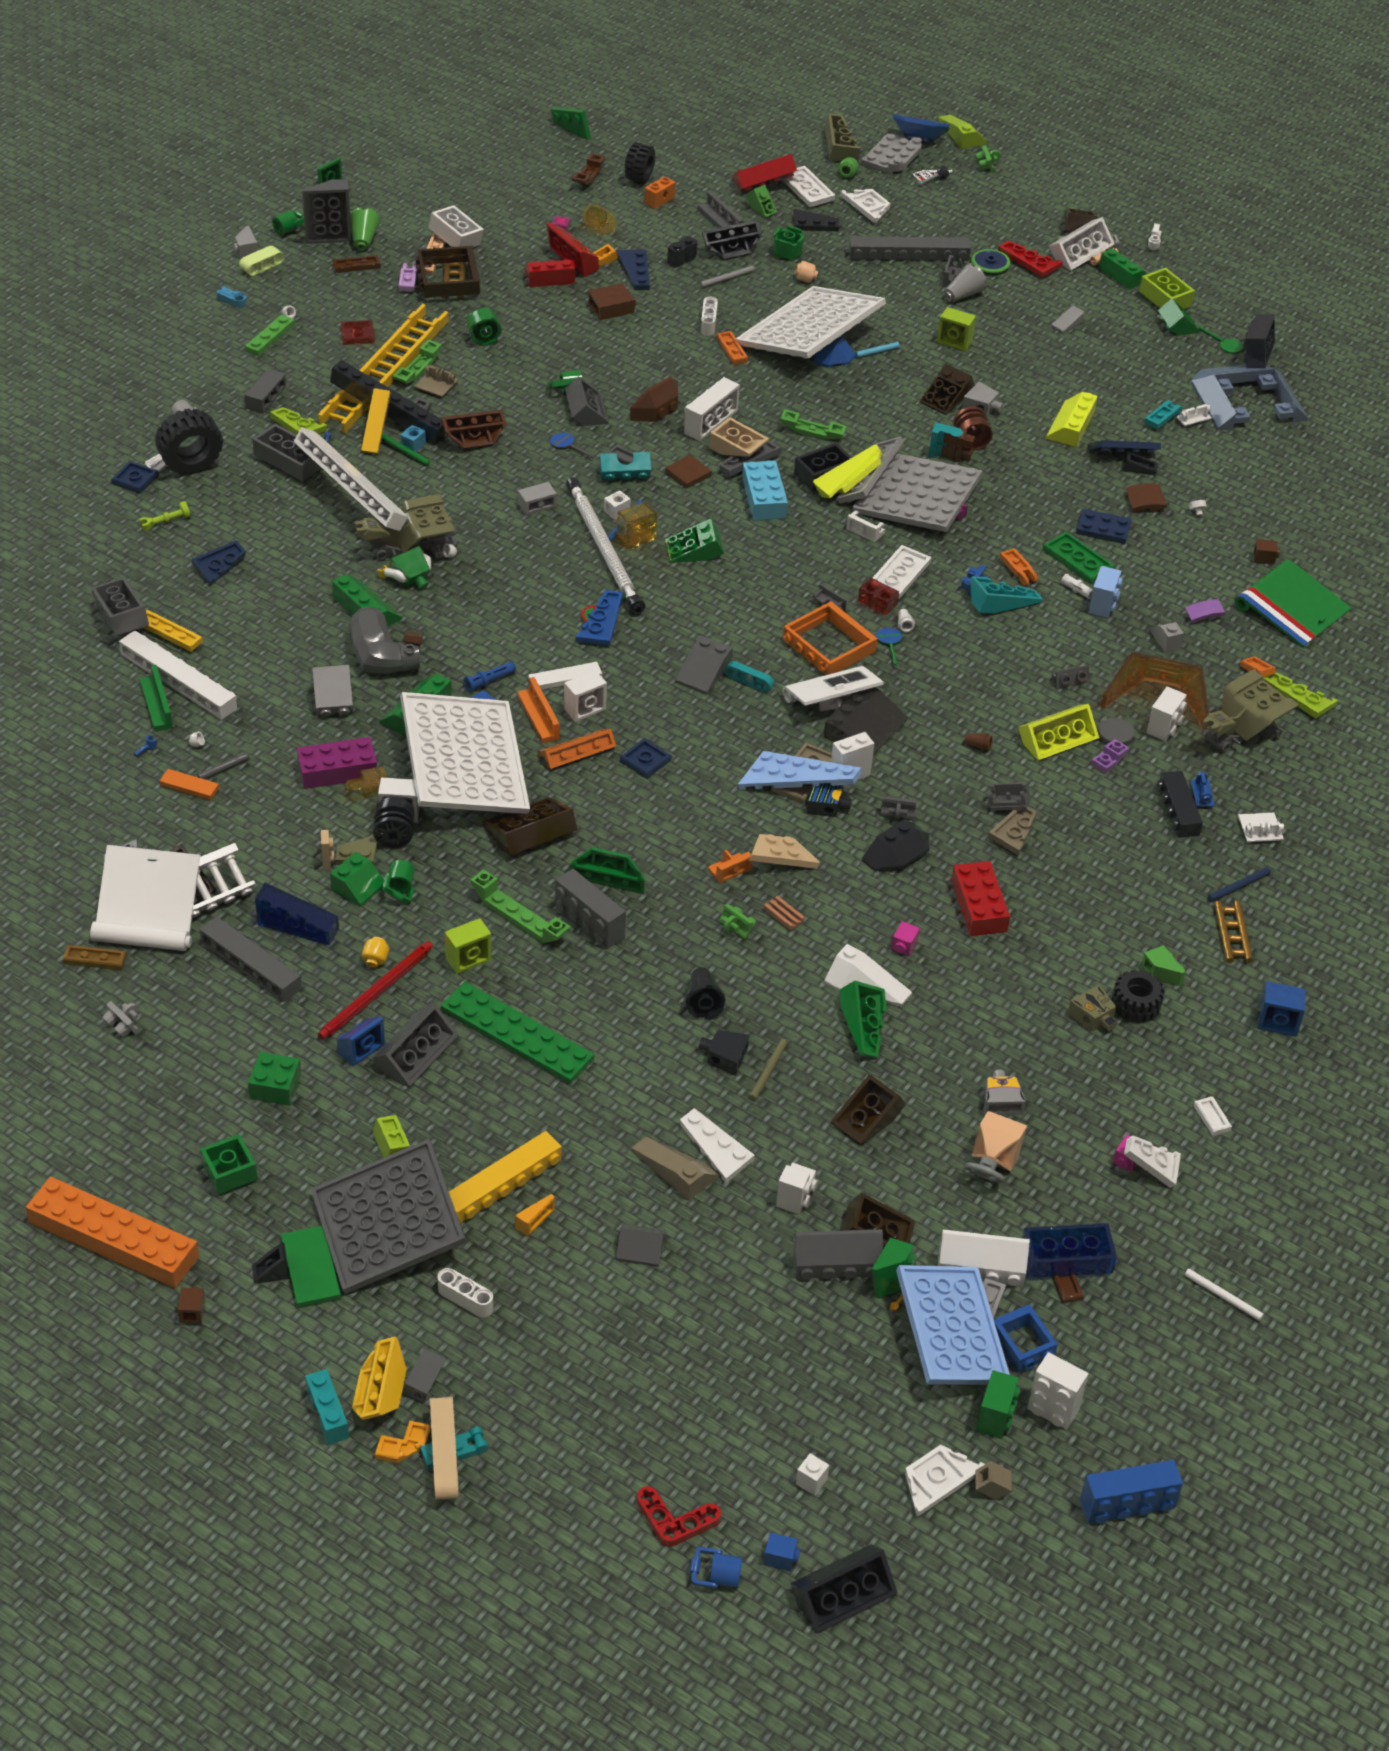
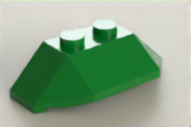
M591 847L570 863V870H576L589 882L642 894L645 892V877L629 855Z

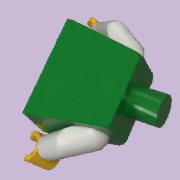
M418 546L391 558L389 568L383 565V570L377 569L379 578L391 577L405 586H411L416 583L418 588L422 590L428 586L426 578L431 570V557L426 555Z

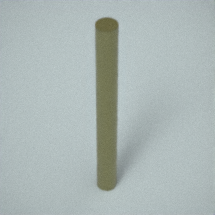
M782 1038L779 1041L749 1095L750 1100L755 1101L788 1044L786 1039Z

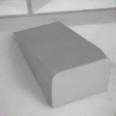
M1072 306L1051 326L1064 333L1083 322L1084 311Z

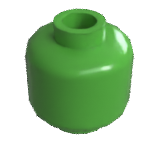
M852 157L843 159L838 166L839 174L844 178L853 177L859 169L858 162Z

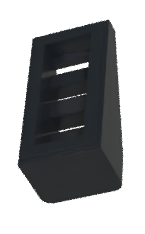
M1127 452L1122 462V470L1154 475L1157 473V462Z

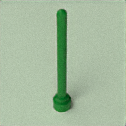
M382 433L381 440L422 464L429 465V459Z

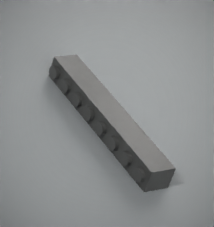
M850 236L848 250L850 259L948 260L949 255L954 256V261H959L960 258L962 261H969L971 246L969 238Z

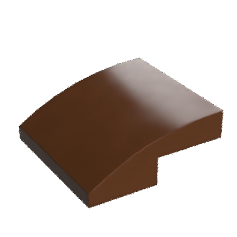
M1146 483L1126 487L1134 513L1150 508L1151 513L1167 508L1160 484Z

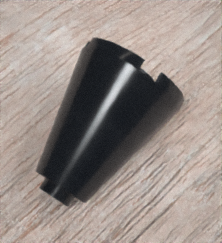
M699 967L691 974L686 996V1008L689 1014L695 1018L705 1017V1019H711L723 1011L726 999L711 972L707 968Z

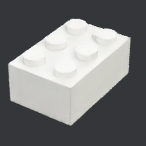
M454 205L431 212L428 228L451 247H475L481 244L484 229Z
M1048 1352L1035 1372L1027 1409L1032 1411L1033 1414L1051 1421L1055 1426L1067 1430L1079 1412L1089 1373Z

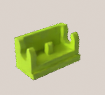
M396 1115L376 1119L373 1135L383 1158L410 1147Z

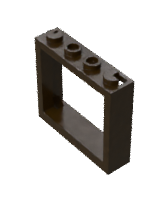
M473 246L417 249L418 256L415 257V264L417 265L420 291L424 292L425 298L480 294V279ZM468 263L471 280L427 283L424 267L426 264Z

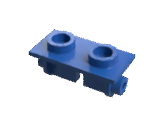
M1199 772L1196 779H1191L1196 807H1215L1210 782L1207 780V774L1204 772Z

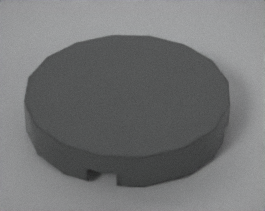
M1119 718L1103 720L1098 729L1099 738L1105 744L1116 739L1124 745H1129L1135 732L1129 722Z

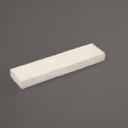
M593 662L530 674L528 677H535L542 690L563 686L564 682L594 670L602 677V671L598 663Z

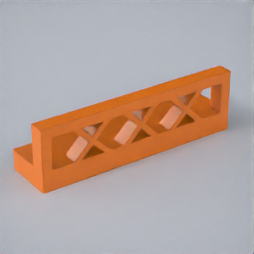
M535 677L529 678V689L517 691V697L542 744L559 740L560 723Z
M602 729L540 750L538 753L540 757H545L548 769H552L616 747L612 730Z

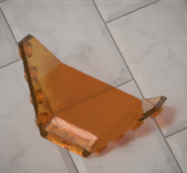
M1136 652L1129 654L1101 697L1100 708H1106L1143 680L1177 686L1182 693L1187 694L1186 700L1201 727L1202 721L1209 714L1202 666Z

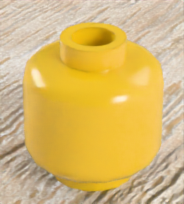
M372 937V939H368L365 942L361 957L367 966L376 968L386 963L390 948L386 940L380 937Z

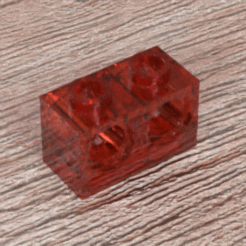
M871 577L859 588L858 601L885 615L898 605L899 591Z

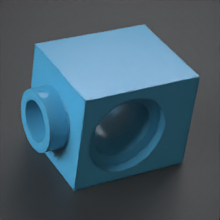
M411 425L400 435L401 444L417 452L426 444L425 430Z

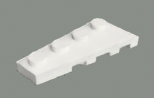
M695 1108L680 1119V1126L690 1139L700 1147L704 1157L707 1156L711 1161V1166L715 1171L718 1170L725 1184L754 1161L755 1155Z

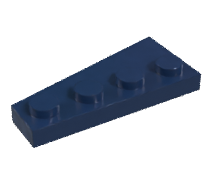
M641 249L616 250L620 264L629 276L633 289L650 290L647 251Z
M1100 440L1088 444V451L1101 452L1115 451L1120 453L1130 451V453H1140V451H1145V454H1154L1156 450L1161 449V443Z

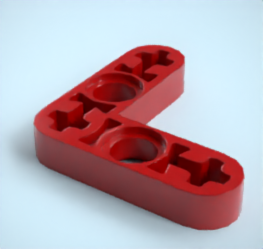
M642 1487L637 1494V1504L659 1541L666 1547L676 1546L712 1529L721 1520V1510L718 1505L713 1503L705 1504L674 1519L653 1487ZM644 1496H647L648 1498H651V1504H652V1507H651V1508H650V1503H649V1501H648L647 1499H644V1500H643ZM656 1512H661L665 1515V1518L657 1521L652 1515ZM707 1513L715 1514V1517L711 1518V1516H707ZM693 1521L697 1526L694 1529H687L684 1523ZM666 1532L674 1534V1537L666 1536Z

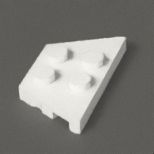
M873 189L854 190V193H846L845 190H842L840 194L843 199L873 223H877L890 208V203Z
M939 1445L906 1467L905 1475L918 1517L976 1478L975 1470L985 1464L980 1462L978 1465L967 1460V1456L955 1453L951 1449Z

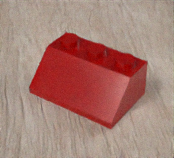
M573 260L527 263L525 266L529 287L575 284Z

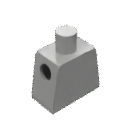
M978 382L964 396L962 409L975 406L981 408L986 416H988L993 410L1000 413L1004 404L998 402L999 393Z

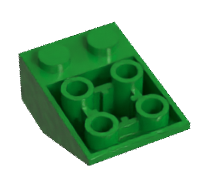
M711 518L665 539L671 563L709 561L724 554L720 532Z

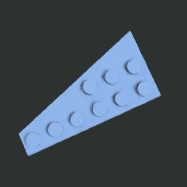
M763 751L738 783L739 790H746V787L755 786V789H762L763 786L771 785L774 788L803 787V784L820 786V783H830L832 786L854 785L861 776L862 770L861 767Z

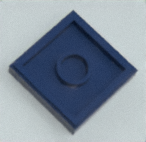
M129 461L111 479L113 485L141 494L159 476L158 470Z
M645 738L620 756V762L646 779L672 760V755Z

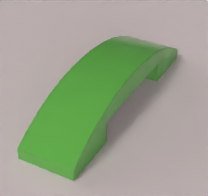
M428 339L420 347V354L406 368L401 367L393 375V379L406 384L417 380L425 373V367L432 365L442 348V344Z
M784 409L780 419L784 425L793 431L812 438L839 439L843 438L846 430V425L831 422L830 426L800 419V413Z

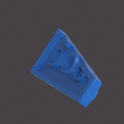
M605 590L596 604L595 610L590 613L588 621L583 624L582 630L575 636L576 642L611 645L623 599V592Z

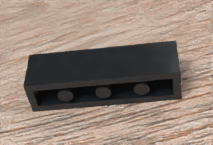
M1183 771L1162 772L1160 779L1157 781V790L1161 792L1162 803L1166 805L1167 816L1172 821V829L1176 831L1178 838L1200 836L1203 822Z

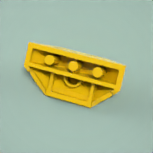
M397 1337L377 1341L374 1346L375 1349L360 1369L352 1409L362 1420L381 1416L399 1408L407 1369Z

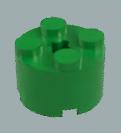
M787 226V229L778 228L774 233V255L787 258L789 261H795L797 257L802 255L804 248V234H802V230L793 226Z
M489 307L478 309L468 314L467 328L475 343L487 346L498 340V336L502 333V328L496 314Z

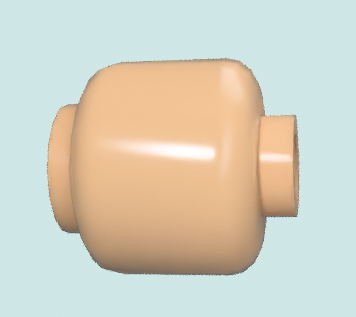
M802 261L800 264L798 263L794 272L797 280L810 283L812 279L815 280L818 274L816 266Z

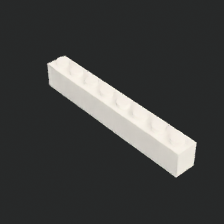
M133 631L119 641L122 656L152 674L151 665H157L162 682L219 719H224L237 709V698L233 692L228 691L219 683L211 680L207 675H203L194 667L186 664L182 659L161 648L157 643L146 638V636Z

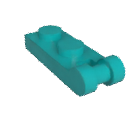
M1167 400L1145 417L1144 423L1158 430L1175 415H1179L1182 411V406L1175 405L1172 401Z
M474 1427L469 1432L455 1436L457 1461L484 1453L489 1449L486 1440H483L484 1434L481 1427ZM473 1441L475 1442V1444H474V1445H471V1446H469V1444H468V1443L473 1442ZM432 1443L420 1446L427 1470L433 1469Z

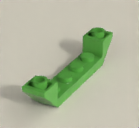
M484 869L470 879L472 886L487 907L541 943L558 940L571 928V926L557 917L548 923L498 889V878Z

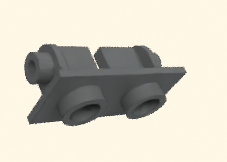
M820 584L819 591L813 593L814 600L822 605L827 602H833L846 613L847 600L833 592L830 588Z
M1089 665L1054 672L1052 680L1056 681V688L1090 682Z

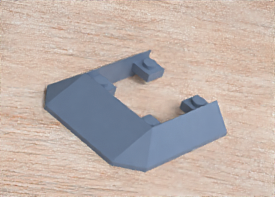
M1246 365L1201 369L1191 381L1202 403L1210 405L1211 410L1208 414L1212 417L1217 430L1233 429L1235 423L1249 422L1250 415L1246 408H1233L1226 394L1233 393L1234 388L1231 383L1257 381L1262 390L1273 389L1281 401V403L1274 405V411L1279 419L1291 418L1292 422L1308 421L1306 413L1281 371L1266 366V368H1246Z

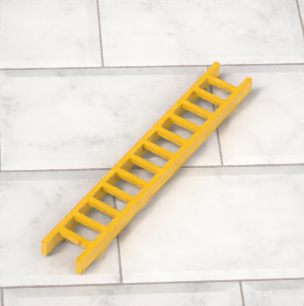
M422 304L408 316L405 323L372 356L360 371L368 376L372 374L381 377L382 379L379 382L389 387L395 380L393 375L401 367L406 368L418 356L420 347L428 339L432 340L449 322L448 312L444 311L438 319L435 318L432 322L422 319L426 315V305ZM420 324L429 327V329L423 331L414 327ZM412 332L421 335V337L415 339L406 335ZM403 340L414 345L409 348L399 343ZM397 349L406 353L404 356L391 353V351ZM388 357L398 362L393 365L383 360ZM377 366H381L390 369V371L388 373H384L375 370V368ZM341 389L318 414V424L321 425V423H325L329 418L341 422L342 433H346L370 406ZM347 400L358 405L352 408L343 405V403ZM339 409L350 414L344 417L334 412Z

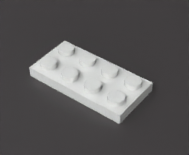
M806 166L798 167L792 177L786 178L784 176L780 178L809 207L835 200V194Z
M901 545L869 581V587L900 599L931 563L932 557Z

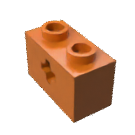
M664 176L645 187L644 203L656 209L675 198L676 182Z

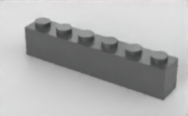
M216 916L199 929L201 943L281 1001H287L301 990V977L297 971L291 970L283 961L277 960L269 951L263 950L255 941L249 940L241 931L231 927L227 921H223Z

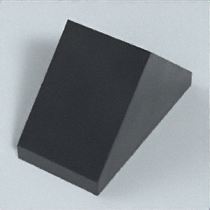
M279 1243L252 1264L255 1283L289 1279L285 1243Z

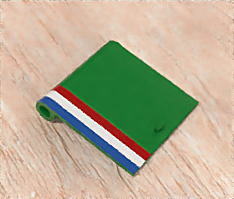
M1284 560L1234 600L1238 610L1245 612L1252 607L1302 648L1351 610L1348 604L1290 560Z

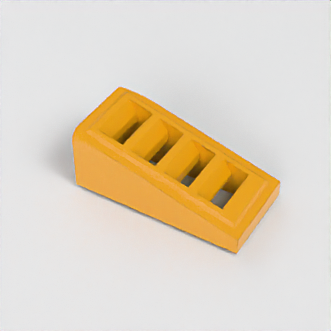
M609 244L593 253L599 258V266L618 259L616 250Z
M550 1194L515 1216V1228L526 1236L530 1235L555 1210L554 1196Z

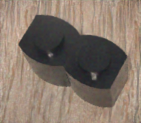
M686 236L679 242H674L668 246L667 263L674 268L680 267L685 262L692 261L697 257V240L690 236Z

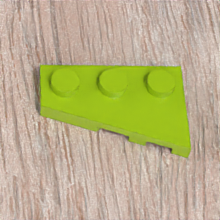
M284 407L270 412V418L296 435L301 427L314 431L317 434L327 431V424H317L312 418L304 419L300 417L299 413Z

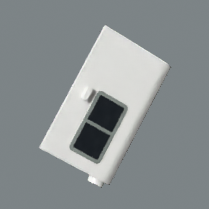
M859 666L784 686L783 695L788 704L800 701L804 705H809L883 685V681L864 666Z

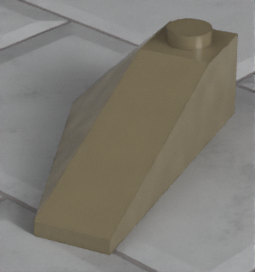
M645 1137L631 1147L632 1152L688 1200L719 1178V1175L706 1163L651 1138Z

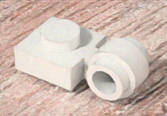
M1154 223L1152 235L1148 240V246L1151 250H1157L1160 246L1162 233L1159 230L1160 224Z

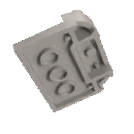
M887 133L862 159L861 165L888 174H893V171L904 173L907 171V165L915 157H920L922 139L913 137L911 140Z

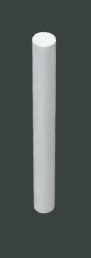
M1191 1269L1186 1271L1184 1276L1258 1321L1262 1319L1264 1313Z

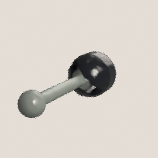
M946 166L939 167L935 175L923 181H918V185L922 186L923 183L936 177L941 179L948 177V168Z

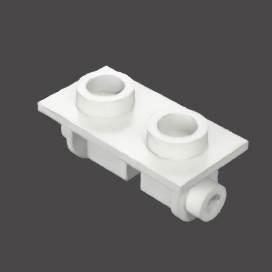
M1203 404L1197 406L1196 411L1195 408L1184 409L1176 418L1184 426L1212 419L1208 414L1211 408L1210 405Z

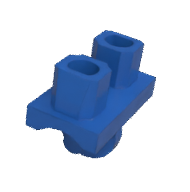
M981 564L979 569L970 567L967 577L964 576L962 579L961 588L969 590V596H971V576L990 578L983 574L986 569L985 565Z

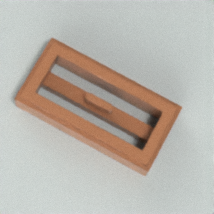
M776 896L775 900H770L769 904H764V910L790 931L804 922L805 917L779 896Z

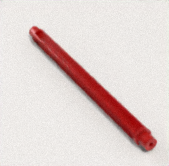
M427 941L417 947L323 1026L322 1030L318 1032V1037L324 1040L334 1034L424 958L433 948V944Z

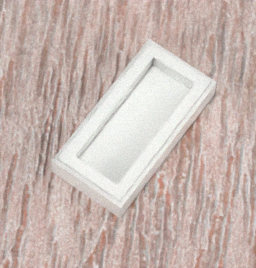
M1213 1096L1194 1102V1108L1212 1136L1231 1131V1124Z

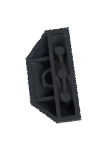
M757 220L702 232L706 247L722 260L751 254L762 234Z
M904 819L878 835L862 857V861L874 871L903 868L929 851V834L915 823Z

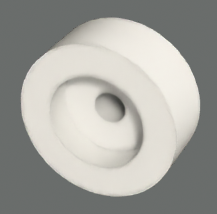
M1196 500L1189 503L1190 511H1195L1196 516L1203 515L1202 509L1207 507L1205 500Z

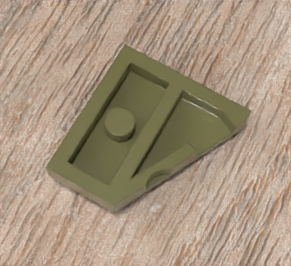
M373 836L338 845L335 864H342L354 852H357L371 860L374 865L378 842Z

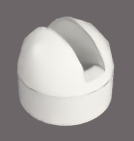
M285 306L282 309V315L294 318L296 310L293 306Z
M445 544L442 548V554L446 558H453L457 554V549L451 544Z
M198 731L189 736V744L191 746L200 747L204 745L205 740L201 732Z

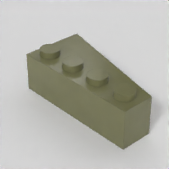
M828 113L825 133L829 160L837 162L847 157H852L858 162L861 147L857 146V140L852 137V131L848 129V124L843 115Z

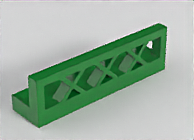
M151 665L152 676L140 678V684L155 732L172 729L171 711L157 665Z

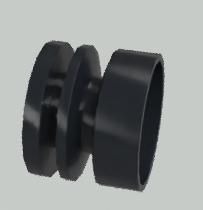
M388 797L377 803L374 811L373 837L379 844L389 848H398L405 846L411 841L414 823V808L412 804L399 797Z

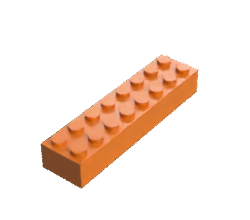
M51 1176L25 1207L29 1223L173 1288L178 1286L199 1258L196 1240Z

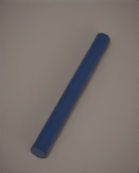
M1265 867L1208 895V900L1213 902L1270 874L1271 871L1268 867Z

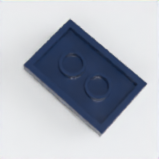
M1083 509L1076 534L1126 544L1132 519Z

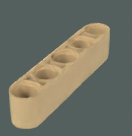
M453 1397L430 1398L435 1500L459 1498Z

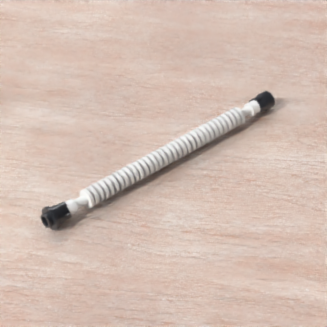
M574 477L568 479L566 487L576 499L575 504L621 592L626 594L630 613L634 615L642 613L646 605L638 594L632 591L634 586L588 498L583 496L578 479Z

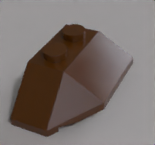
M669 376L647 389L638 398L637 402L630 406V420L655 422L678 408V381Z
M502 409L441 417L445 434L462 449L494 445L506 426Z

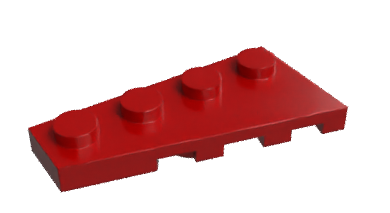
M1009 240L998 246V251L1006 254L1010 259L1042 278L1063 265V261L1057 260L1056 262L1051 260L1052 257L1046 255L1043 257L1038 255L1037 251L1025 250L1026 247Z

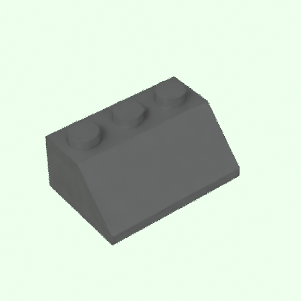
M578 376L565 387L566 398L568 399L572 414L571 417L575 422H579L583 426L607 424L609 422L601 393Z

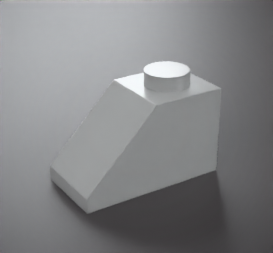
M246 226L235 237L236 243L233 244L234 251L238 253L240 258L258 251L257 241L250 227Z
M1176 622L1149 629L1164 652L1181 648L1184 633Z

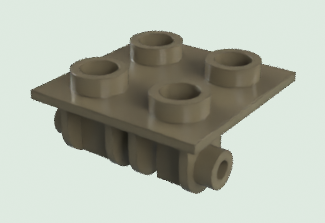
M427 365L425 367L427 374L414 388L443 397L455 385L458 379L453 372Z

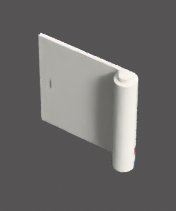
M107 845L96 922L92 923L90 931L91 941L186 951L187 947L190 948L192 943L190 929L201 855Z

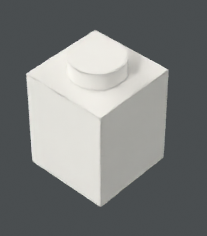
M810 1453L797 1470L796 1485L815 1496L827 1481L829 1464Z

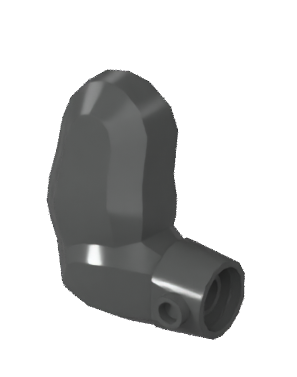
M363 607L353 614L349 623L352 647L364 672L391 674L420 669L418 644L407 642L395 643L391 641L388 622L381 610L374 607Z

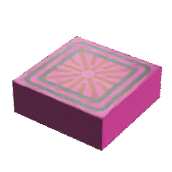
M555 216L552 224L562 227L567 231L570 218Z

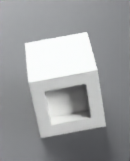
M621 491L604 498V512L614 520L627 514L630 511V498Z

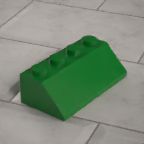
M347 574L332 580L333 598L352 615L360 608L374 607L381 610L384 614L388 626L402 620V616L361 580Z
M434 674L421 680L409 693L452 696L451 680L439 674ZM400 701L380 720V724L407 736Z

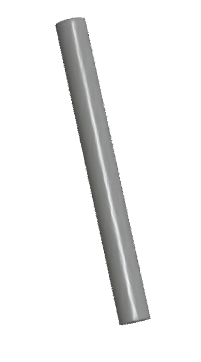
M752 265L700 282V286L704 288L754 272L755 268Z

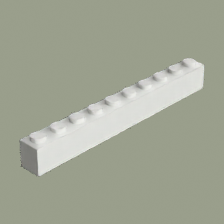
M301 427L293 442L385 527L400 531L408 516L319 434Z

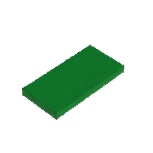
M1068 532L1047 542L1042 550L1090 584L1096 581L1101 566L1115 569V565Z
M323 1226L281 1234L282 1243H285L287 1265L297 1308L341 1299Z

